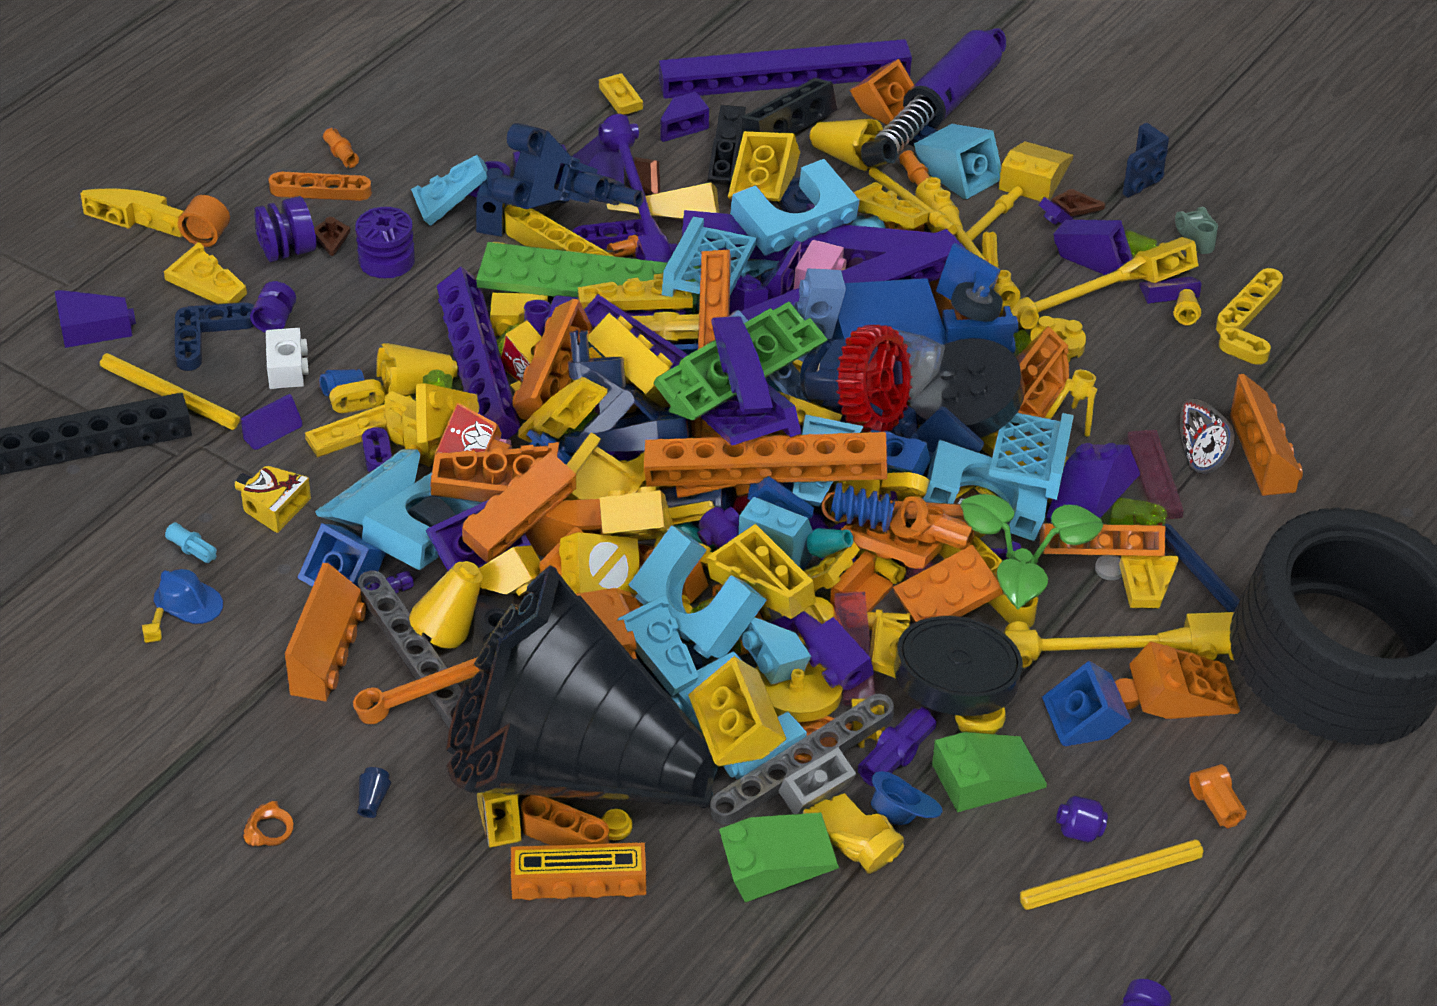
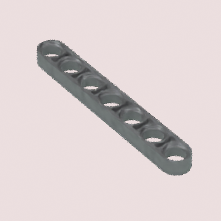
M367 571L361 574L358 578V588L361 589L362 600L366 603V606L415 679L418 680L426 677L421 672L427 667L436 668L438 672L447 669L425 635L422 634L420 636L413 629L409 621L410 613L384 575L377 571ZM369 582H376L380 587L376 590H367L364 588V585ZM383 603H390L395 606L391 611H381L378 608ZM398 624H404L409 627L403 633H397L392 628ZM414 645L424 649L420 654H411L407 651L409 647ZM457 683L443 688L454 693L449 698L438 697L436 693L440 690L426 694L449 728L452 721L451 716L455 711L462 691Z
M874 694L716 793L710 801L713 820L720 824L735 822L779 794L778 791L786 777L837 747L842 753L889 724L894 716L892 699L884 694ZM876 705H883L888 711L883 715H877L871 711V708ZM850 721H858L863 727L860 730L851 731L846 728V724ZM825 737H832L837 740V744L832 747H825L820 741ZM800 753H806L812 757V760L807 763H798L794 758ZM775 769H780L786 773V776L783 779L775 780L769 777V773ZM748 786H756L760 789V793L755 796H746L742 791ZM728 802L734 806V809L728 813H721L716 807L720 803Z

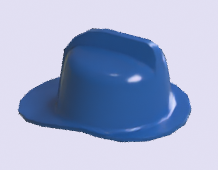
M177 569L171 572L164 570L161 573L159 587L154 593V603L157 608L160 607L164 612L192 624L207 623L220 615L223 609V599L220 593L200 582L195 573L187 569Z
M884 771L876 772L872 776L875 791L871 800V806L879 814L886 816L889 822L905 825L909 824L917 816L936 818L942 814V807L936 800L912 787L900 777Z

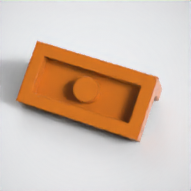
M865 550L853 565L840 576L841 580L831 587L830 603L834 606L835 610L848 616L849 610L871 612L892 590L893 583L874 572L875 555Z

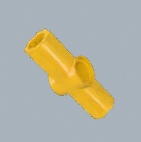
M676 312L654 313V316H631L673 344L679 343V340H698L699 314L679 315Z

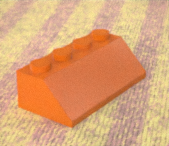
M572 299L555 307L552 316L546 321L542 339L537 342L531 364L524 371V380L520 389L513 396V407L520 419L528 420L546 401L570 384L571 378L569 377L568 361H572L569 332L578 331L580 343L579 332L581 330H588L589 335L593 330L578 299Z
M1238 374L1230 418L1261 494L1266 496L1296 493L1298 482L1303 477L1302 466L1296 462L1293 445L1288 443L1286 438L1285 426L1283 423H1280L1277 417L1276 405L1271 402L1268 393L1245 374Z
M322 563L285 651L290 695L327 701L331 689H336L339 681V669L341 666L344 667L346 665L349 644H354L357 636V624L359 621L364 620L366 614V603H362L361 589L329 563Z

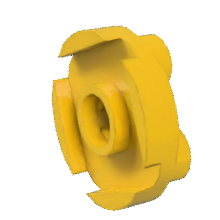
M1043 316L1039 318L1038 323L1031 330L1029 344L1049 326L1068 344V362L1076 355L1079 358L1084 352L1086 335L1079 321Z

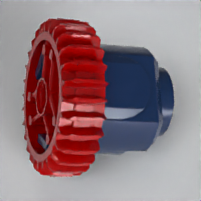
M865 325L858 327L856 331H852L851 337L846 339H828L818 352L808 354L802 363L800 371L802 392L809 401L817 403L822 408L846 416L845 420L851 424L863 426L861 430L863 432L892 430L893 426H897L899 420L903 419V411L908 409L906 402L911 399L909 391L913 387L910 386V382L914 376L910 372V369L913 367L909 363L911 354L906 352L908 345L903 343L904 338L899 335L897 330L886 325Z

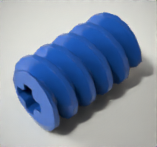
M837 483L830 514L834 512L835 521L838 522L846 514L847 524H851L855 517H858L860 527H863L868 519L870 520L871 529H875L878 523L881 522L883 532H887L893 514L895 499L890 503L889 494L885 493L879 501L877 491H873L869 498H866L864 488H861L858 494L855 495L854 487L851 485L843 493L842 484Z

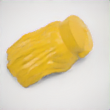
M845 793L833 797L831 801L825 799L814 804L809 809L803 810V814L821 812L831 844L837 846L849 859L855 862L859 861L868 874L874 873L889 862H892L904 848V837L893 829L886 816L881 814L865 815Z

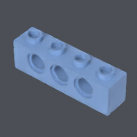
M807 268L805 279L801 280L799 285V301L794 303V308L804 320L811 318L827 339H832L846 291L841 270ZM821 346L817 347L811 352H818ZM809 352V353H807L806 355L800 357L798 360H800V361L803 362L804 359L806 358V356H807L808 354H810L811 352Z

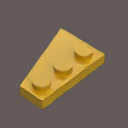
M878 182L853 192L859 199V213H870L878 216V219L882 221H892L900 224L902 228L910 230L916 229V227L928 222L929 212L909 200H898L897 193L892 190L887 191V193L884 192L882 185Z
M199 242L164 271L166 281L216 304L238 303L247 295L246 286L228 269H223L218 264L217 258L213 255L209 256L205 252L204 246Z
M427 383L416 384L417 443L428 442L442 437L457 403L478 413V395Z

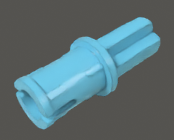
M176 522L169 525L166 529V539L180 546L185 554H192L205 563H210L216 559L217 549L204 541L199 533L190 532Z

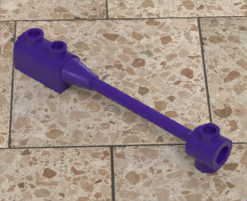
M623 114L611 115L603 124H599L598 134L601 145L609 144L612 150L620 152L631 188L643 191L630 151V147L634 144L635 139L639 137L637 123L630 124L628 117ZM644 194V201L638 207L642 219L643 235L638 236L635 250L636 259L668 263L677 244H669L668 238L662 233L652 218Z
M715 507L707 511L699 521L700 531L697 532V535L701 542L708 547L714 544L719 549L738 536L739 514L735 509L729 507L724 511L721 507ZM803 611L793 618V622L805 642V647L811 655L809 663L813 667L821 664L826 669L822 672V675L831 688L839 684L844 690H850L874 674L870 656L834 617L821 624L807 612Z

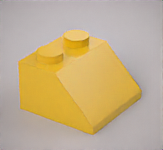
M532 545L512 547L480 567L479 571L483 576L480 588L506 595L517 593L518 596H521L525 593L528 594L527 586L540 574L539 563L541 562Z

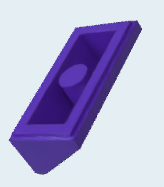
M1193 277L1166 279L1157 283L1150 281L1141 282L1139 286L1146 302L1156 303L1177 300L1179 293L1184 289L1192 290L1197 298L1200 296L1202 283Z
M290 394L241 418L243 439L254 450H258L303 426L293 397Z

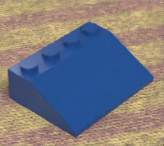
M927 278L845 283L846 291L832 339L851 337L852 331H856L858 327L865 325L891 326L892 329L899 332V335L903 336V343L908 345L906 352L911 354L909 358L910 364L918 363L929 352L946 344L945 330Z

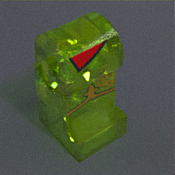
M1119 497L1111 507L1109 525L1163 526L1166 522L1167 511L1158 504Z

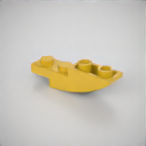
M112 188L83 190L80 193L85 215L128 229L134 223L180 238L183 236L178 228V219L184 211L168 206L167 199L164 196L137 190Z

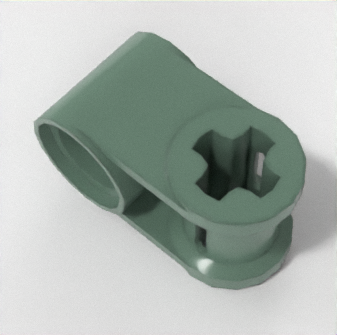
M1198 207L1196 211L1187 213L1184 211L1177 212L1175 223L1178 232L1184 238L1195 241L1197 253L1209 254L1213 252L1216 244L1218 224L1208 214L1206 208Z

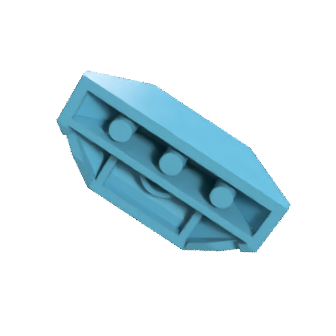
M418 449L400 450L386 462L315 511L316 515L351 526H362L364 515L367 512L372 511L386 500L391 499L415 483L420 459Z

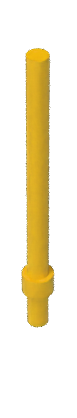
M872 167L869 170V176L888 190L897 193L900 199L909 200L929 212V222L936 229H947L952 235L957 232V227L941 211L933 210L876 167Z
M1015 186L1007 195H1002L997 199L995 206L966 232L969 238L973 241L1002 213H1007L1013 207L1014 202L1023 194V190L1019 186Z

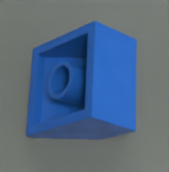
M321 523L297 578L313 587L322 563H329L358 587V578L361 574L367 571L378 572L386 552L363 541L362 537L341 526Z
M1091 661L1086 662L1042 696L1060 743L1063 746L1108 739L1132 721L1112 674Z

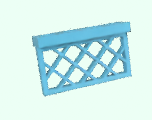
M693 217L664 269L662 295L673 297L676 290L700 294L701 268L695 269L694 266L701 265L702 251H713L726 247L728 250L730 249L731 257L737 258L731 261V295L756 245V238L703 227V218ZM706 238L715 239L716 241L710 242ZM740 244L745 246L736 247L735 245ZM695 279L696 281H695V282H689V281H686V280Z
M1017 413L1011 421L999 429L988 477L1046 488L1045 497L1057 500L1074 415L1062 413L1061 421ZM1010 422L1018 423V424H1020V425L1014 426V425H1013L1012 423H1010ZM1039 428L1048 429L1049 431L1043 432ZM1028 431H1029V432L1032 433L1033 435H1031V436H1026V435L1024 434V432H1028ZM1014 436L1016 440L1011 441L1007 437ZM1043 442L1045 446L1040 447L1036 443ZM1026 446L1030 450L1023 451L1020 447ZM1010 450L1013 453L1012 455L1008 456L1004 453ZM1039 456L1042 459L1041 461L1037 462L1033 459ZM1023 461L1027 465L1020 466L1016 462ZM1007 466L1010 468V470L1002 469L999 467ZM1037 472L1040 476L1032 475L1030 473Z

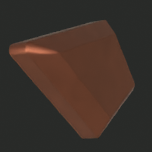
M634 157L633 160L643 191L649 195L661 193L659 162L657 160Z
M1068 189L1066 192L1052 198V202L1061 207L1071 217L1105 209L1104 202L1074 189Z
M330 216L316 226L314 231L319 243L330 256H334L349 235L350 227Z

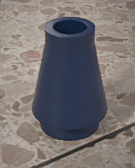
M368 767L359 776V806L357 813L362 817L375 818L377 816L378 809L391 786L390 774L386 770L378 767Z

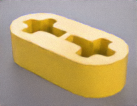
M1228 327L1221 331L1219 348L1227 354L1255 365H1261L1268 361L1271 346L1268 341L1238 328Z
M374 379L339 385L333 388L329 394L332 408L338 413H349L377 407L384 402L385 397L382 384Z
M887 473L888 479L882 480L880 489L890 494V491H895L899 497L925 496L930 480L916 473Z

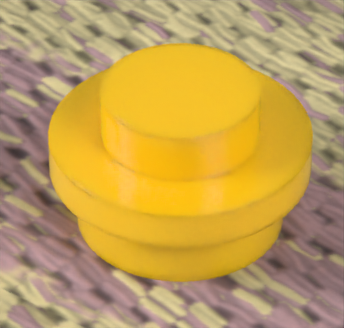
M621 809L608 810L601 818L609 826L610 840L624 839L632 831V820Z

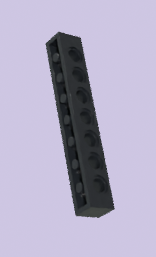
M183 392L0 429V475L192 436L191 424Z

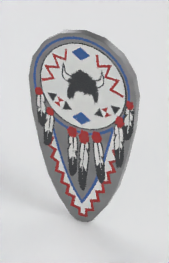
M1187 399L1183 403L1180 413V433L1188 462L1198 473L1207 474L1214 472L1224 464L1231 453L1235 436L1233 428L1227 419L1208 403L1198 399Z

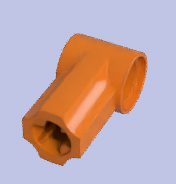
M927 504V522L931 527L915 538L927 543L938 541L961 550L969 547L974 538L975 530L967 522L945 515V511L942 508Z
M1223 764L1190 774L1189 782L1194 796L1197 800H1204L1220 826H1225L1228 829L1237 826L1241 820L1245 819L1247 811L1233 791L1230 773Z

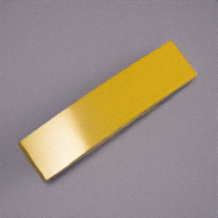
M585 377L577 379L552 396L536 410L519 428L518 437L531 443L532 440L527 433L529 430H532L539 434L545 432L551 437L559 439L569 427L575 429L607 394L608 389Z

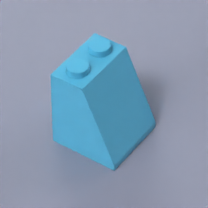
M950 124L914 143L918 161L927 167L928 174L939 178L943 185L963 199H968L1000 181L1001 163L993 130Z
M753 497L739 515V534L756 524L804 570L813 557L807 548V537L813 532L808 518Z

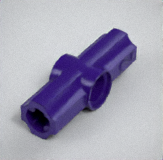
M923 707L919 709L914 708L895 728L889 726L883 731L878 739L876 748L858 765V773L862 776L865 783L873 787L872 776L876 772L893 773L899 765L905 767L913 760L919 745L936 728V720L932 717L930 711Z

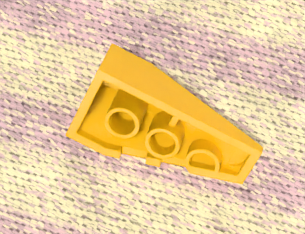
M711 182L645 196L651 215L654 217L683 220L684 210L719 213L717 188ZM624 203L618 205L607 204V208L610 211L640 215L638 207Z

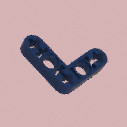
M243 302L187 306L179 309L175 314V357L177 367L184 371H192L200 367L202 363V332L243 330L254 327L250 319V313L254 305ZM213 316H222V317H223V318H221V319H219V320H211V319H210V318L213 317ZM186 320H190L191 325H186ZM188 336L195 337L193 340L189 341L182 340V338ZM186 352H191L189 358H186Z

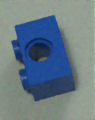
M884 431L886 432L887 473L909 472L923 476L930 462L927 444L916 438L909 439Z

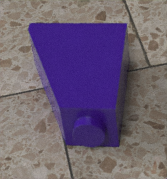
M1065 220L1053 234L1060 257L1104 275L1116 271L1119 267L1133 259L1121 220Z
M64 290L54 291L65 348L132 337L131 325L136 324L133 308L127 309L125 297Z

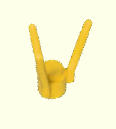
M1075 370L1072 379H1067L1063 390L1045 418L1051 419L1069 391L1074 397L1071 405L1073 409L1077 407L1080 399L1083 400L1088 397L1085 436L1089 437L1094 398L1097 392V388L1094 387L1096 376L1086 370Z

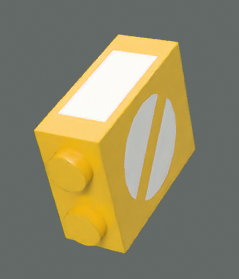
M580 532L560 538L561 577L575 594L617 588L637 594L629 586V583L639 571L638 538Z

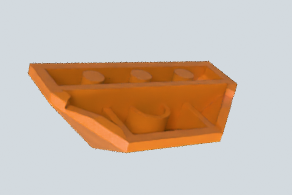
M1049 326L1016 357L1025 385L1024 400L1017 413L1045 418L1063 390L1067 379H1069L1068 344Z

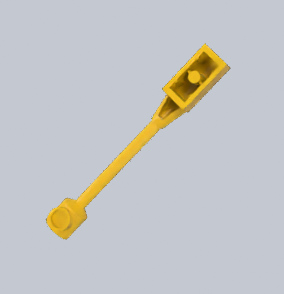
M929 177L921 182L916 188L915 196L933 210L941 211L945 214L948 220L957 227V232L954 234L956 239L968 251L987 261L963 230L959 210L950 199V192L943 190L941 187V180L936 177ZM928 219V222H926V225L928 226V228L931 230L932 233H937V232L942 231V230H938V229H936L934 226H932V225L930 224V222H929V219ZM1001 270L993 290L1003 300L1000 312L1003 313L1004 306H1010L1012 310L1018 303L1020 291L1011 280V273L1007 270Z
M1180 237L1167 243L1164 242L1152 249L1138 252L1133 259L1119 267L1116 271L1037 302H1033L1029 297L1019 299L1018 303L1011 310L1012 316L1017 317L1018 329H1032L1038 323L1039 312L1116 282L1144 279L1157 283L1198 267L1195 241ZM1181 250L1186 251V257L1182 254Z
M1234 612L1187 614L1183 628L1157 633V635L1041 639L1036 630H1030L1029 625L1022 621L1010 623L1006 626L1005 631H1003L1019 649L1023 661L1022 668H1026L1032 664V661H1036L1042 651L1144 648L1150 641L1168 645L1188 653H1194L1214 660L1217 655L1229 654L1230 659L1234 661V654L1231 651L1232 643H1230V624Z

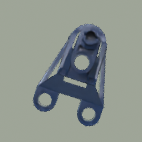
M515 123L509 128L507 144L511 149L519 151L520 154L514 176L501 175L496 179L492 190L496 201L523 209H531L553 203L569 202V199L589 203V200H594L612 205L620 203L635 207L642 205L644 201L643 191L627 188L620 181L598 174V169L579 163L580 160L570 156L547 130L521 123ZM562 163L564 164V169L558 190H556L554 186L560 164Z
M581 330L579 332L580 343L578 331L569 332L572 361H568L569 377L575 381L585 377L608 390L607 394L599 402L600 412L584 429L564 435L566 451L576 452L591 432L601 438L597 447L603 451L645 450V440L686 439L693 436L690 419L668 412L670 407H661L638 391L635 385L626 383L623 357L590 358L588 330ZM634 403L644 412L621 419Z

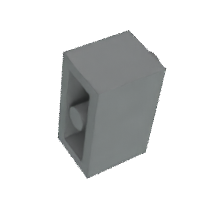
M837 747L786 777L778 792L793 814H803V810L809 809L814 804L829 799L848 788L856 772Z

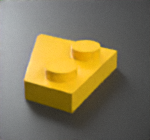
M1121 555L1119 566L1130 608H1160L1177 566L1178 556Z

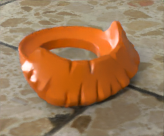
M910 496L902 501L897 513L891 520L892 522H890V528L896 536L906 539L915 538L931 527L927 522L928 507L924 499L918 496ZM911 502H915L918 508V515L912 526L907 528V519L904 516L905 510Z
M277 801L262 804L255 809V812H252L247 820L243 835L245 842L253 847L280 845L291 836L294 826L293 819L287 811L279 808ZM261 819H279L286 825V832L280 837L269 838L263 835L257 828L258 822Z

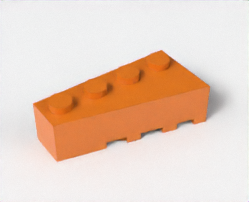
M559 442L548 443V446L538 447L524 445L517 449L503 450V448H492L491 451L475 452L472 450L435 454L431 476V495L485 502L494 495H500L504 492L512 479L525 474L537 458L545 457L550 451L558 457Z

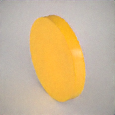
M808 662L805 671L794 669L790 680L772 685L759 670L758 666L756 667L777 717L789 712L797 722L814 721L831 714L841 702L843 688L839 684L834 688L828 685L822 675V672L826 669L821 664L813 667Z

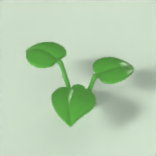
M980 494L968 497L960 503L965 521L976 532L995 534L1001 528L1004 530L1007 545L1006 557L1009 559L999 564L997 579L1004 594L1017 609H1020L1028 601L1039 596L1046 589L1048 584L1047 574L1036 563L1054 535L1059 533L1061 540L1066 544L1080 545L1094 539L1103 528L1101 519L1085 508L1076 505L1060 506L1051 516V522L1056 528L1049 532L1035 554L1032 555L1029 550L1023 548L1013 551L1010 527L1007 523L1014 518V511L1004 499L994 495Z

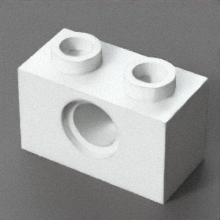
M300 328L266 330L267 373L270 389L304 386L303 375H308L309 370L308 359L303 358V356L308 355L307 339H301Z

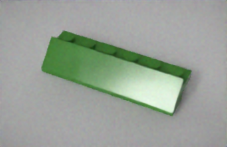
M790 302L783 304L775 310L770 308L744 323L758 354L765 378L823 345L828 340L812 319L804 320ZM716 340L684 357L679 365L656 377L653 383L671 405L668 412L690 420L697 419L737 395V393H732L728 373H723Z

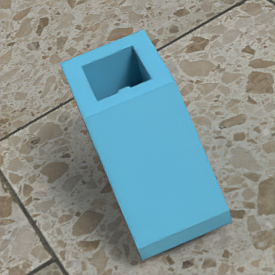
M756 617L753 618L740 638L743 646L750 652L759 670L766 676L771 685L790 680L794 669L805 671L811 657L795 632Z

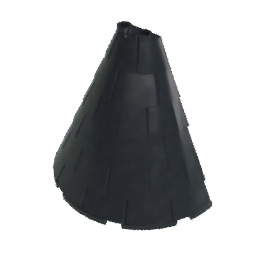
M549 565L527 586L529 593L524 597L520 606L512 603L500 619L474 663V666L480 671L474 676L470 686L465 685L461 691L451 721L446 751L453 755L447 764L451 781L457 787L469 793L541 795L545 797L621 800L626 802H660L668 805L706 808L713 797L712 786L718 771V765L713 761L705 737L668 693L662 690L642 664L630 656L581 595L577 596L558 573L557 568Z

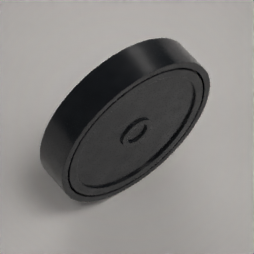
M961 339L939 346L925 355L911 372V375L914 377L911 378L910 386L913 388L909 391V396L911 397L909 403L916 412L919 426L938 408L946 407L979 438L996 432L1011 421L1019 411L1024 400L1025 385L1018 360L1003 345L986 339Z
M936 616L920 620L910 625L902 633L896 650L894 674L901 688L922 705L947 714L977 716L995 712L1012 701L1018 690L1023 661L1021 653L1014 642L993 626L966 617Z

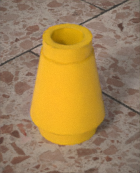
M1184 289L1179 293L1173 312L1175 319L1183 325H1192L1201 316V308L1195 293L1190 289Z

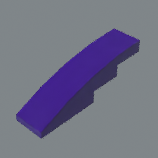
M741 317L712 318L711 323L723 373H728L732 393H737L741 414L770 413L773 405L766 378L750 334Z

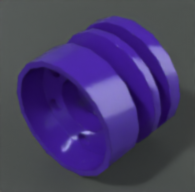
M301 196L283 200L281 205L282 213L279 212L274 203L267 205V211L263 205L254 208L256 235L269 262L277 261L279 254L283 259L288 258L289 245H291L297 255L316 250V235L308 207Z
M377 207L364 212L357 219L355 231L358 244V263L362 271L369 276L394 278L402 276L414 265L413 224L406 212L393 207Z

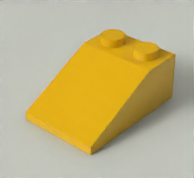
M744 131L728 198L732 199V194L756 185L768 201L780 202L795 175L800 155L794 133Z
M1024 141L1011 149L1003 161L999 190L1010 192L1015 186H1019L1023 190L1021 195L1023 197L1041 201L1046 197L1050 200L1073 160V155Z
M656 487L638 488V493L626 494V490H613L607 492L608 496L600 497L602 531L604 535L638 538V541L654 540L657 536L663 537L671 525L674 526L665 494L661 491H656Z

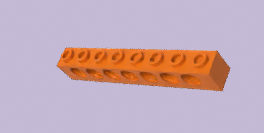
M886 432L808 434L793 437L788 435L761 436L733 446L723 437L645 440L644 473L646 486L759 483L767 476L778 483L888 479Z

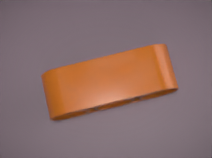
M541 795L527 796L521 803L522 830L531 838L548 845L609 844V826L600 818Z

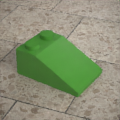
M963 732L935 740L932 766L957 813L1044 789L1047 786L1045 779L1020 736Z
M821 812L750 817L719 829L734 883L745 903L839 868Z

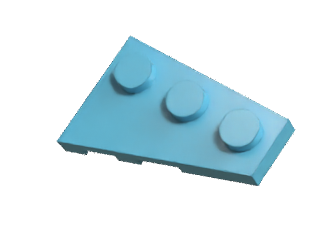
M475 155L452 167L448 175L442 178L437 175L430 179V184L421 188L418 185L411 189L426 223L431 226L457 203L463 201L476 187L482 185L487 179L486 172L488 171L483 159Z
M805 414L801 435L860 433L863 426ZM833 481L793 482L792 493L808 504L819 507Z
M663 595L618 618L617 621L624 620L627 632L633 631L637 647L636 653L670 695L673 696L695 684L699 675L687 646L681 642L677 632L679 626L676 619L671 617L667 608L669 602L666 595Z

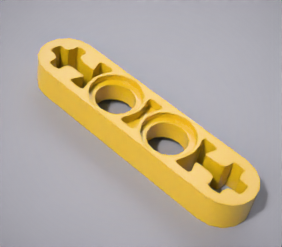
M1272 268L1261 270L1219 313L1216 323L1217 332L1221 334V331L1228 327L1243 330L1280 291L1283 281L1281 272ZM1257 293L1262 295L1263 297H1254L1250 294ZM1242 307L1248 309L1249 311H1240L1237 308Z

